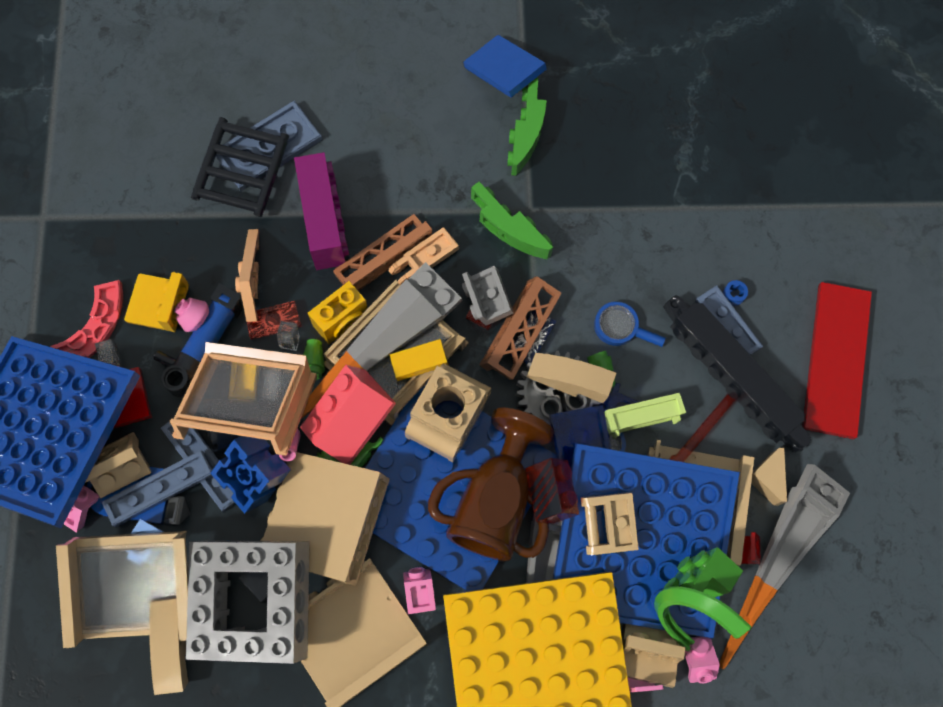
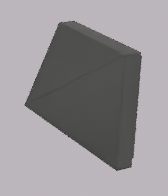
M172 497L168 499L163 520L164 525H179L190 515L185 497Z

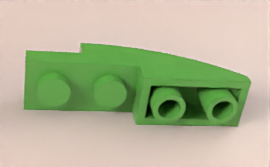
M535 78L527 87L525 86L522 89V101H526V108H521L520 120H516L515 129H510L509 144H513V151H508L507 166H512V176H516L531 158L541 135L547 100L537 99L538 78Z
M480 182L471 187V198L482 209L479 221L490 232L508 245L524 253L543 259L551 257L553 250L551 240L547 235H541L529 216L525 217L520 211L512 216L509 208L504 204L501 205L495 199L493 191L487 186L484 187Z

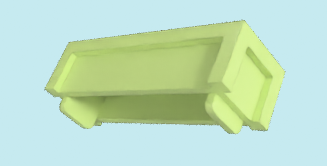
M680 393L608 409L599 416L605 437L612 435L613 439H616L622 432L671 420L673 424H677L681 421L680 416L685 414L686 410Z

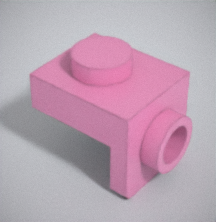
M702 636L691 637L695 643L690 645V651L685 650V658L689 667V682L709 683L717 678L720 665L712 640Z

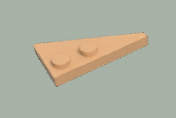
M258 229L248 230L243 261L238 263L240 277L235 279L237 293L241 292L247 322L257 321L258 316L254 299H258L259 264L254 262L256 250H259Z

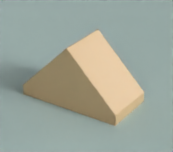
M778 448L770 453L752 473L751 484L774 506L787 502L784 448Z

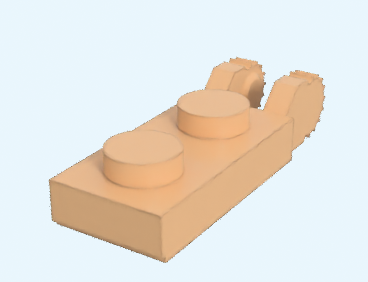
M441 228L403 254V257L396 261L388 271L395 275L404 270L407 265L412 268L398 280L401 285L425 262L433 268L459 250V245L445 228Z

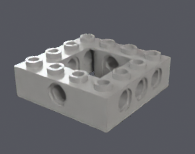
M205 540L189 542L186 660L294 664L307 659L309 541ZM228 572H268L267 627L258 630H245V627H235L226 630L227 615H229L230 609H227V588L230 586Z

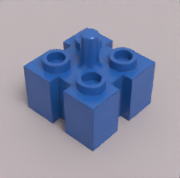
M241 436L232 441L224 453L227 457L219 460L210 474L223 489L229 487L234 493L231 496L232 500L245 514L266 503L276 490L274 486L280 484L291 469L280 459L278 454L271 455L269 453L270 445L265 439Z

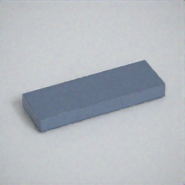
M718 286L713 287L695 300L696 303H702L750 355L763 347Z

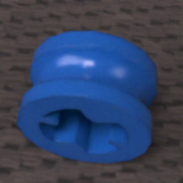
M734 280L727 284L723 294L732 306H737L748 296V288L745 283ZM739 290V295L735 297L731 295L732 291Z

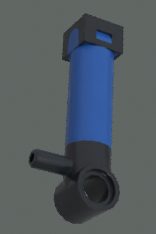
M220 283L210 297L212 303L209 306V314L206 320L191 334L177 358L174 359L161 351H156L153 356L154 360L168 367L162 373L161 382L176 397L185 396L205 354L206 342L218 343L234 317L238 318L244 308L241 294ZM182 376V383L178 386H173L175 378Z

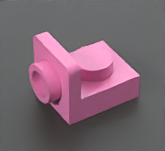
M83 486L64 525L76 533L85 525L88 508L98 501L99 495L88 487Z
M415 567L408 572H404L408 614L436 610L431 570Z

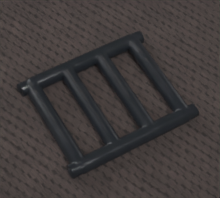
M220 117L196 179L191 199L199 201L200 198L253 211L255 216L262 217L288 144L289 135L281 133L278 136L227 123V119ZM224 132L276 145L272 158L221 145ZM216 154L269 167L266 177L263 180L213 167ZM212 176L261 189L258 200L254 202L204 189L208 177Z

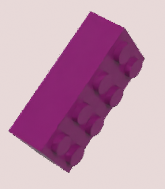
M325 152L294 157L309 250L316 270L338 267L346 262L345 256H349L332 161H326Z

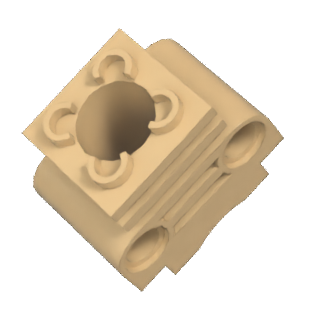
M444 363L440 367L437 366L410 413L411 419L405 430V438L411 439L454 462L479 418L492 388ZM443 401H453L458 403L463 411L457 417L449 419L437 415L434 408Z

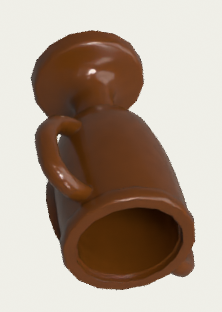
M497 408L493 410L491 423L506 436L500 455L488 459L478 469L455 471L441 479L431 492L428 500V511L435 521L450 525L447 529L446 537L451 542L470 552L501 561L511 560L513 551L525 558H534L540 555L545 548L549 536V523L547 518L537 521L538 534L532 547L527 548L516 542L526 504L528 502L534 510L533 504L537 500L535 498L532 502L533 494L529 491L527 472L521 461L529 444L545 445L550 443L554 430L551 425L532 414L512 408ZM471 478L454 516L443 514L439 510V503L444 491L456 481ZM541 503L538 504V506L536 507V509L534 510V512L537 511V509L539 508V506L541 505ZM544 508L542 509V511L540 512V514L537 516V520L539 519V517L541 516V514H542L543 511L545 510Z

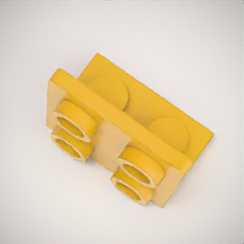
M175 272L171 273L170 279L138 274L124 320L131 324L176 332L178 321L175 318L176 313L174 310L177 304L186 298L189 288L188 282L182 274Z

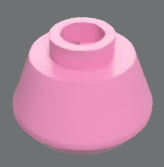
M193 298L182 299L175 307V318L185 332H194L206 320L209 314L208 304L205 301Z

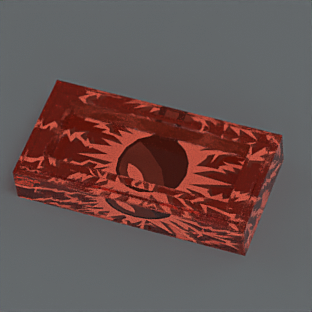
M295 300L256 310L258 315L257 321H246L251 340L302 327Z

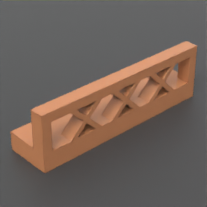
M413 214L333 270V273L343 285L350 281L359 291L389 270L396 261L403 257V254L432 235V228L426 221L421 223ZM414 223L417 228L404 236L405 228ZM388 240H397L396 243L384 250V245ZM367 255H377L364 265V259ZM349 268L357 269L346 278L342 275Z
M538 276L528 280L512 307L514 314L507 316L479 366L487 371L494 369L509 380H513L562 293ZM542 288L551 294L552 297L548 304L540 306L538 294ZM536 310L538 322L535 326L528 327L526 315L529 311ZM524 331L526 343L524 347L516 349L513 337L516 333ZM509 353L512 354L514 362L510 371L499 365L503 355Z

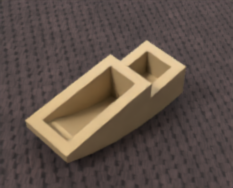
M535 353L526 377L574 397L577 394H581L604 403L609 397L616 372L567 357Z
M177 598L151 600L149 630L154 695L183 692L188 684L185 662L186 641H179Z

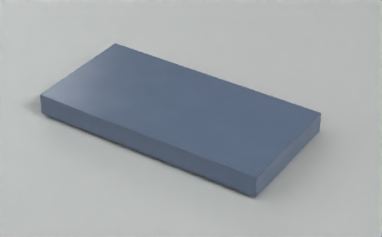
M295 100L251 127V129L278 136L281 133L289 135L288 144L280 166L322 140L321 134ZM236 136L223 144L271 158L276 147L273 144L242 136ZM216 154L215 157L225 170L260 179L266 176L269 168ZM234 182L240 192L249 187Z

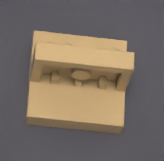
M134 432L104 446L86 482L90 481L100 498L151 473L147 461L138 448L139 440Z
M624 624L622 643L627 678L670 688L675 687L677 665L684 659L685 647L680 646L666 630Z

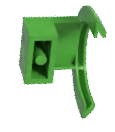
M718 547L709 551L703 550L691 558L689 556L684 558L677 567L679 570L677 575L666 583L664 589L657 594L654 601L655 611L662 626L680 646L685 647L686 651H690V645L694 644L695 641L676 624L669 611L671 605L687 606L706 614L719 623L735 639L740 638L751 629V626L739 614L715 598L730 593L743 572Z

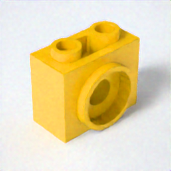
M348 281L309 311L308 315L313 327L330 345L336 339L338 340L368 307L366 299Z

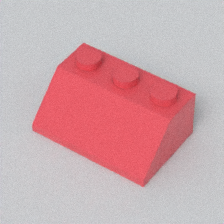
M345 365L300 428L316 447L338 461L351 465L396 403L366 370Z

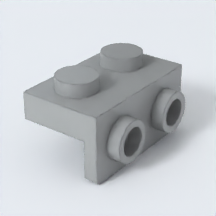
M495 266L473 276L468 272L462 274L465 281L462 283V287L466 296L471 298L473 305L470 306V310L475 320L479 319L487 326L514 314L499 271Z

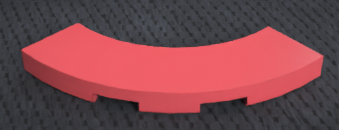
M117 280L94 286V303L90 313L91 317L87 324L70 338L51 347L87 358L94 355L106 343L118 323L123 304L122 282Z

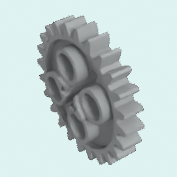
M556 351L554 355L560 356L559 351ZM567 352L564 357L570 358V353ZM530 362L526 365L528 371L531 366ZM527 371L521 372L520 376L524 380H519L516 385L523 390L517 391L515 396L523 398V400L518 402L517 407H525L526 410L524 412L532 414L551 425L553 430L556 429L558 437L563 434L564 429L568 435H571L573 433V426L578 431L582 430V422L587 425L591 422L588 415L595 416L597 414V411L592 406H599L601 402L577 394L576 398L580 401L581 406L580 408H574L569 403V398L574 396L563 392V396L560 398L559 395L553 394L556 389L549 386L547 390H541L537 387L536 381L526 377ZM552 404L556 409V414L548 415L544 411V405ZM562 406L567 412L566 416L562 414Z

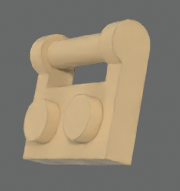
M631 492L581 497V506L585 508L589 544L586 545L587 555L639 550L633 495ZM598 505L604 506L608 542L604 544L599 542L596 506Z

